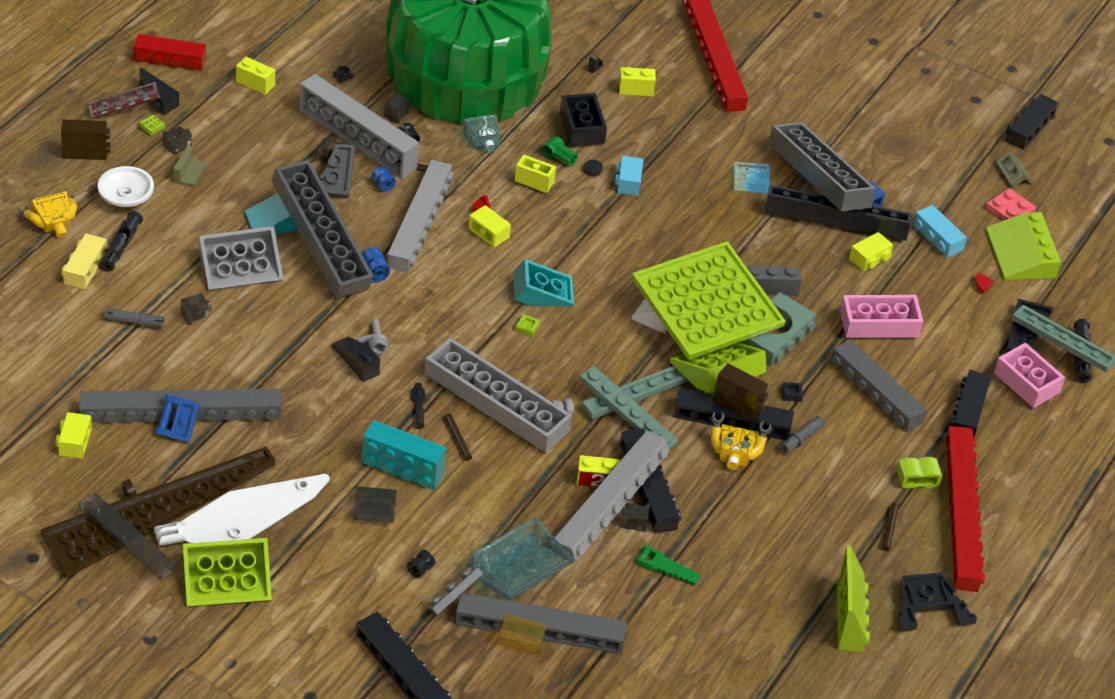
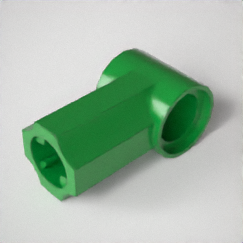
M554 136L541 147V151L546 158L551 159L555 157L570 167L578 159L579 154L564 146L562 139Z

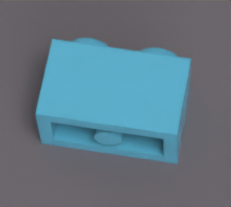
M622 156V163L618 162L617 173H620V175L616 174L615 185H618L617 193L639 196L643 158Z

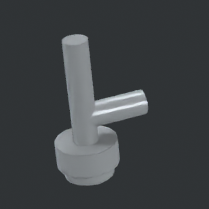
M374 319L372 320L373 334L358 337V341L363 344L369 343V347L376 354H383L388 349V339L385 335L381 334L379 320Z

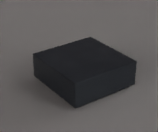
M783 382V401L802 402V383Z

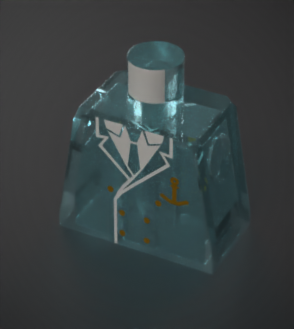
M496 114L464 119L463 134L475 150L485 149L487 153H491L499 146L500 130Z

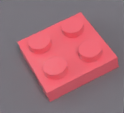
M1009 188L986 204V209L1004 221L1023 213H1033L1036 211V206Z

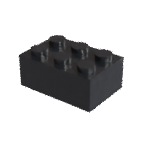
M596 93L562 95L560 114L570 146L605 144L607 126Z

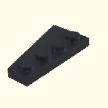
M1022 299L1017 300L1015 308L1016 312L1022 305H1025L1048 319L1054 310V307ZM1013 321L1006 353L1024 343L1032 347L1038 334Z

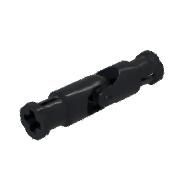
M134 210L128 212L126 221L122 222L112 242L106 248L104 257L100 258L98 262L102 270L107 272L114 270L116 261L120 260L124 253V247L126 248L137 231V226L143 221V216L139 212Z
M1078 319L1073 324L1076 330L1075 334L1091 342V335L1089 333L1090 322L1086 319ZM1075 356L1074 367L1076 373L1074 378L1078 383H1087L1092 378L1090 373L1091 364Z

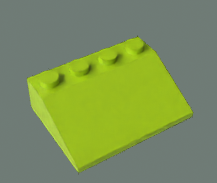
M1042 212L1023 213L986 227L988 238L1004 280L1057 278L1061 260Z
M735 343L690 360L684 354L670 358V363L697 389L703 390L707 394L715 392L718 373L727 363L756 378L760 374L766 373L765 350L742 343Z
M267 538L183 544L187 607L272 601Z
M849 545L846 546L837 582L838 650L863 652L865 644H869L870 632L866 631V627L869 625V615H866L869 599L865 598V595L868 593V583L865 582V574L852 547Z

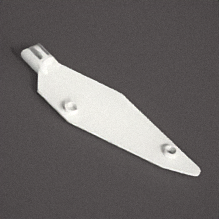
M327 474L229 491L181 522L155 526L154 531L159 546L184 541L200 543L251 539L314 499L329 482L330 477Z

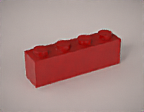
M138 34L133 45V60L202 71L207 58V46L202 43Z

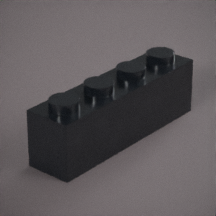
M1042 94L1036 99L1033 98L1029 107L1024 108L1021 116H1017L1014 123L1007 127L1005 132L1007 134L1006 142L1024 150L1055 116L1059 102Z
M969 369L967 377L963 376L960 387L964 389H959L957 400L960 403L956 402L953 413L956 416L952 415L949 426L972 428L973 437H975L991 375Z

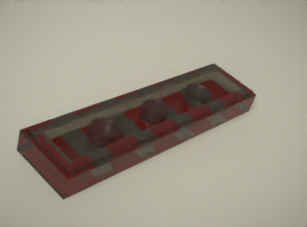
M156 82L87 104L91 119H96L159 99L160 95Z

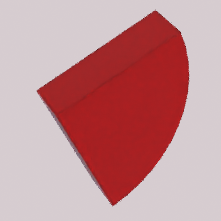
M487 195L479 197V200L473 203L472 213L485 205L491 209Z
M978 272L975 279L977 290L984 294L993 286L994 280Z

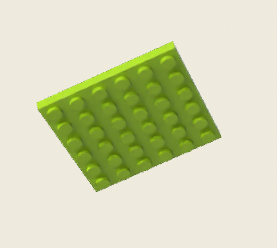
M728 241L634 272L631 276V279L688 360L785 326L786 323Z

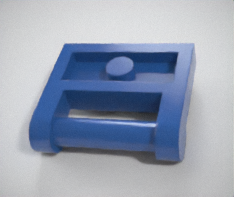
M165 394L164 400L166 402L155 433L190 442L201 403ZM173 403H177L178 407L173 426L169 430L167 425Z

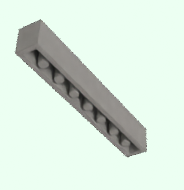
M431 160L388 252L387 264L389 268L409 273L411 266H415L416 255L421 253L422 242L426 241L428 230H431L433 225V218L437 217L438 206H442L443 195L447 194L449 183L453 181L452 164Z
M648 431L643 434L552 540L558 555L577 562L585 554L589 546L610 524L611 520L621 511L628 500L633 497L634 493L644 484L650 474L656 470L661 461L667 457L670 451L666 438Z

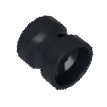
M404 123L398 128L417 142L420 141V135L415 131L413 124Z
M423 549L416 554V558H411L406 566L414 577L421 578L426 573V570H430L435 566L436 562L433 555Z

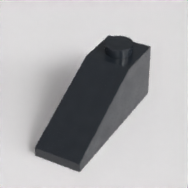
M142 67L139 69L140 84L154 110L166 115L180 106L179 92ZM156 87L158 98L150 100L147 90Z
M349 336L332 343V347L362 382L380 375V358L369 346Z

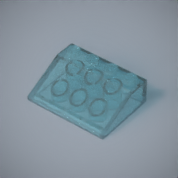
M534 517L472 553L469 567H478L483 573L478 580L506 599L511 600L574 562V559L537 517Z

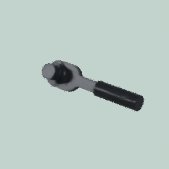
M417 382L411 390V398L416 402L417 428L422 429L425 427L422 402L425 400V390L422 384Z

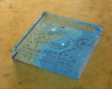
M734 162V190L759 193L769 192L770 165Z

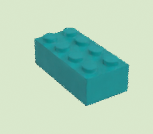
M373 420L363 435L362 463L435 490L445 474L447 447Z

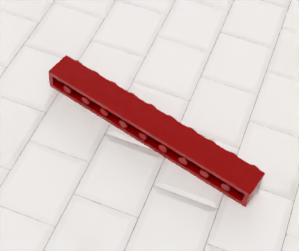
M682 0V5L686 8V16L690 19V26L694 29L695 39H698L699 49L703 52V59L707 62L708 72H711L712 82L716 85V93L720 95L721 105L724 106L726 112L746 111L748 95L710 1Z
M949 426L946 436V457L954 589L979 592L980 585L985 582V572H982L984 557L981 556L983 541H980L982 526L979 525L981 511L978 510L980 504V496L977 495L979 481L976 480L978 466H975L977 451H974L976 437H973L972 428Z

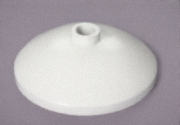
M131 166L110 169L98 181L100 196L106 202L119 207L139 205L148 200L154 191L152 177L146 171Z

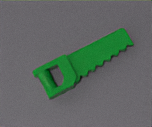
M643 545L641 548L642 552L635 560L637 565L649 571L659 570L660 573L670 574L671 577L681 578L682 581L693 583V585L700 578L699 573L665 557V554L647 545ZM649 555L654 557L652 560H646Z

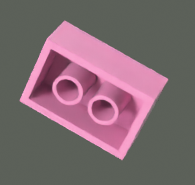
M1026 343L998 357L994 371L995 375L1033 408L1058 395L1065 380V377Z

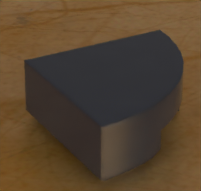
M593 55L589 58V72L594 73L603 66V60L598 56Z

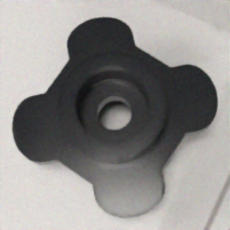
M339 66L333 72V76L337 77L339 82H345L354 77V74L350 73V68L347 66Z

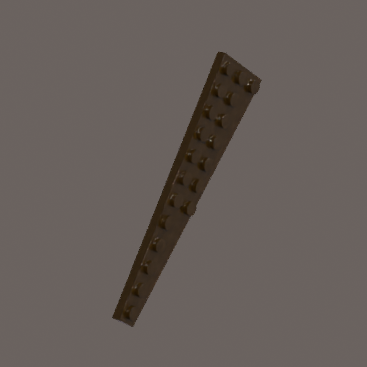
M266 446L41 529V535L65 577L68 578L153 532L155 526L168 524L275 466V458Z

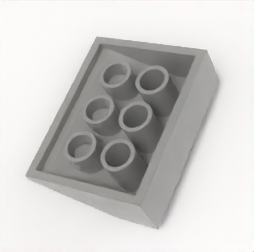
M274 226L199 236L198 249L209 291L284 280Z

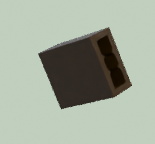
M62 119L61 141L63 159L107 160V153H111V142H108L111 130L107 128V121Z
M727 363L718 373L713 401L753 422L758 416L761 417L765 411L766 406H764V402L768 397V384Z

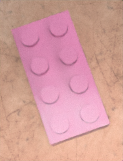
M843 295L840 314L846 338L920 336L923 318L917 295Z

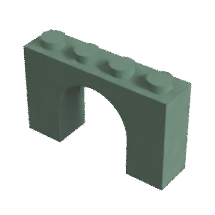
M781 292L771 301L785 319V327L788 331L782 334L766 332L738 342L765 350L766 364L769 366L781 361L787 351L790 352L798 341L801 342L808 332H812L816 326V313Z

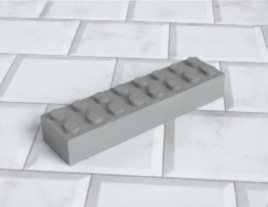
M316 74L300 83L299 110L350 145H355L356 149L386 167L399 178L404 179L416 170L419 142Z
M448 339L426 358V376L545 453L570 432L571 414L454 339Z

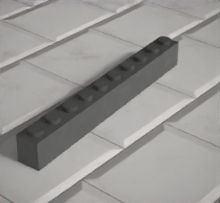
M281 389L80 391L79 412L83 415H91L92 422L160 421L166 402L164 400L165 394L201 403L196 421L281 420ZM173 403L169 421H174L178 407L177 403Z

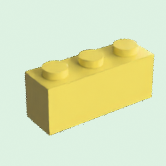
M85 233L82 240L78 241L75 252L70 254L67 265H64L61 275L63 276L64 284L84 290L87 288L99 268L98 262L100 258H103L105 255L107 239Z

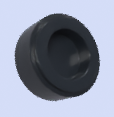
M588 160L585 163L584 170L590 176H598L602 173L603 165L598 160Z

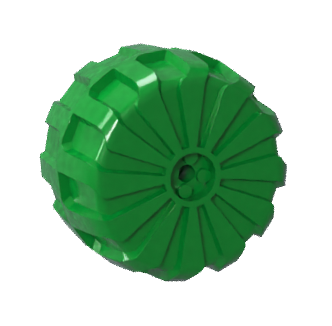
M391 0L386 23L388 74L394 79L395 92L404 102H409L419 109L422 114L434 119H443L465 125H476L479 122L484 123L485 119L487 122L511 118L520 109L530 106L538 97L541 83L545 79L552 47V14L549 0H477L475 4L463 0Z

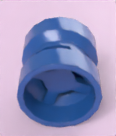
M381 166L373 171L371 178L378 184L381 191L387 192L395 186L396 179L386 167Z

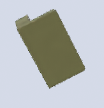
M187 146L173 168L174 183L195 187L207 167V162L194 159L193 147Z
M1011 151L996 161L1013 187H1016L1024 179L1031 184L1034 183L1022 161Z

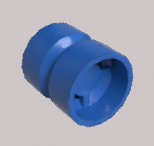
M371 247L361 253L374 276L373 283L381 282L389 276L390 268L380 249Z

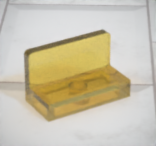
M506 614L499 634V644L540 655L547 625L512 614Z

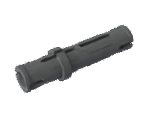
M107 307L106 312L108 314L105 313V320L139 324L141 327L151 326L162 329L164 326L162 323L165 321L164 316L148 315L147 312L136 313Z
M818 415L800 430L791 433L787 440L779 444L780 451L788 454L794 448L800 447L804 440L825 426L823 417Z

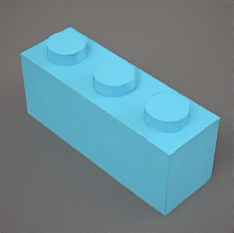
M931 205L916 212L913 226L947 258L964 251L967 237L937 208Z

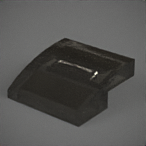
M357 486L353 520L394 523L397 490Z

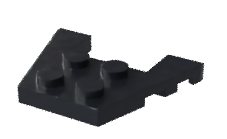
M942 572L902 576L898 631L917 629L918 623L914 612L952 609L958 626L976 624L977 617L974 613H970L965 601L960 600L955 594L956 590Z

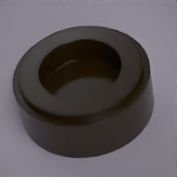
M130 479L121 483L126 497L137 494Z

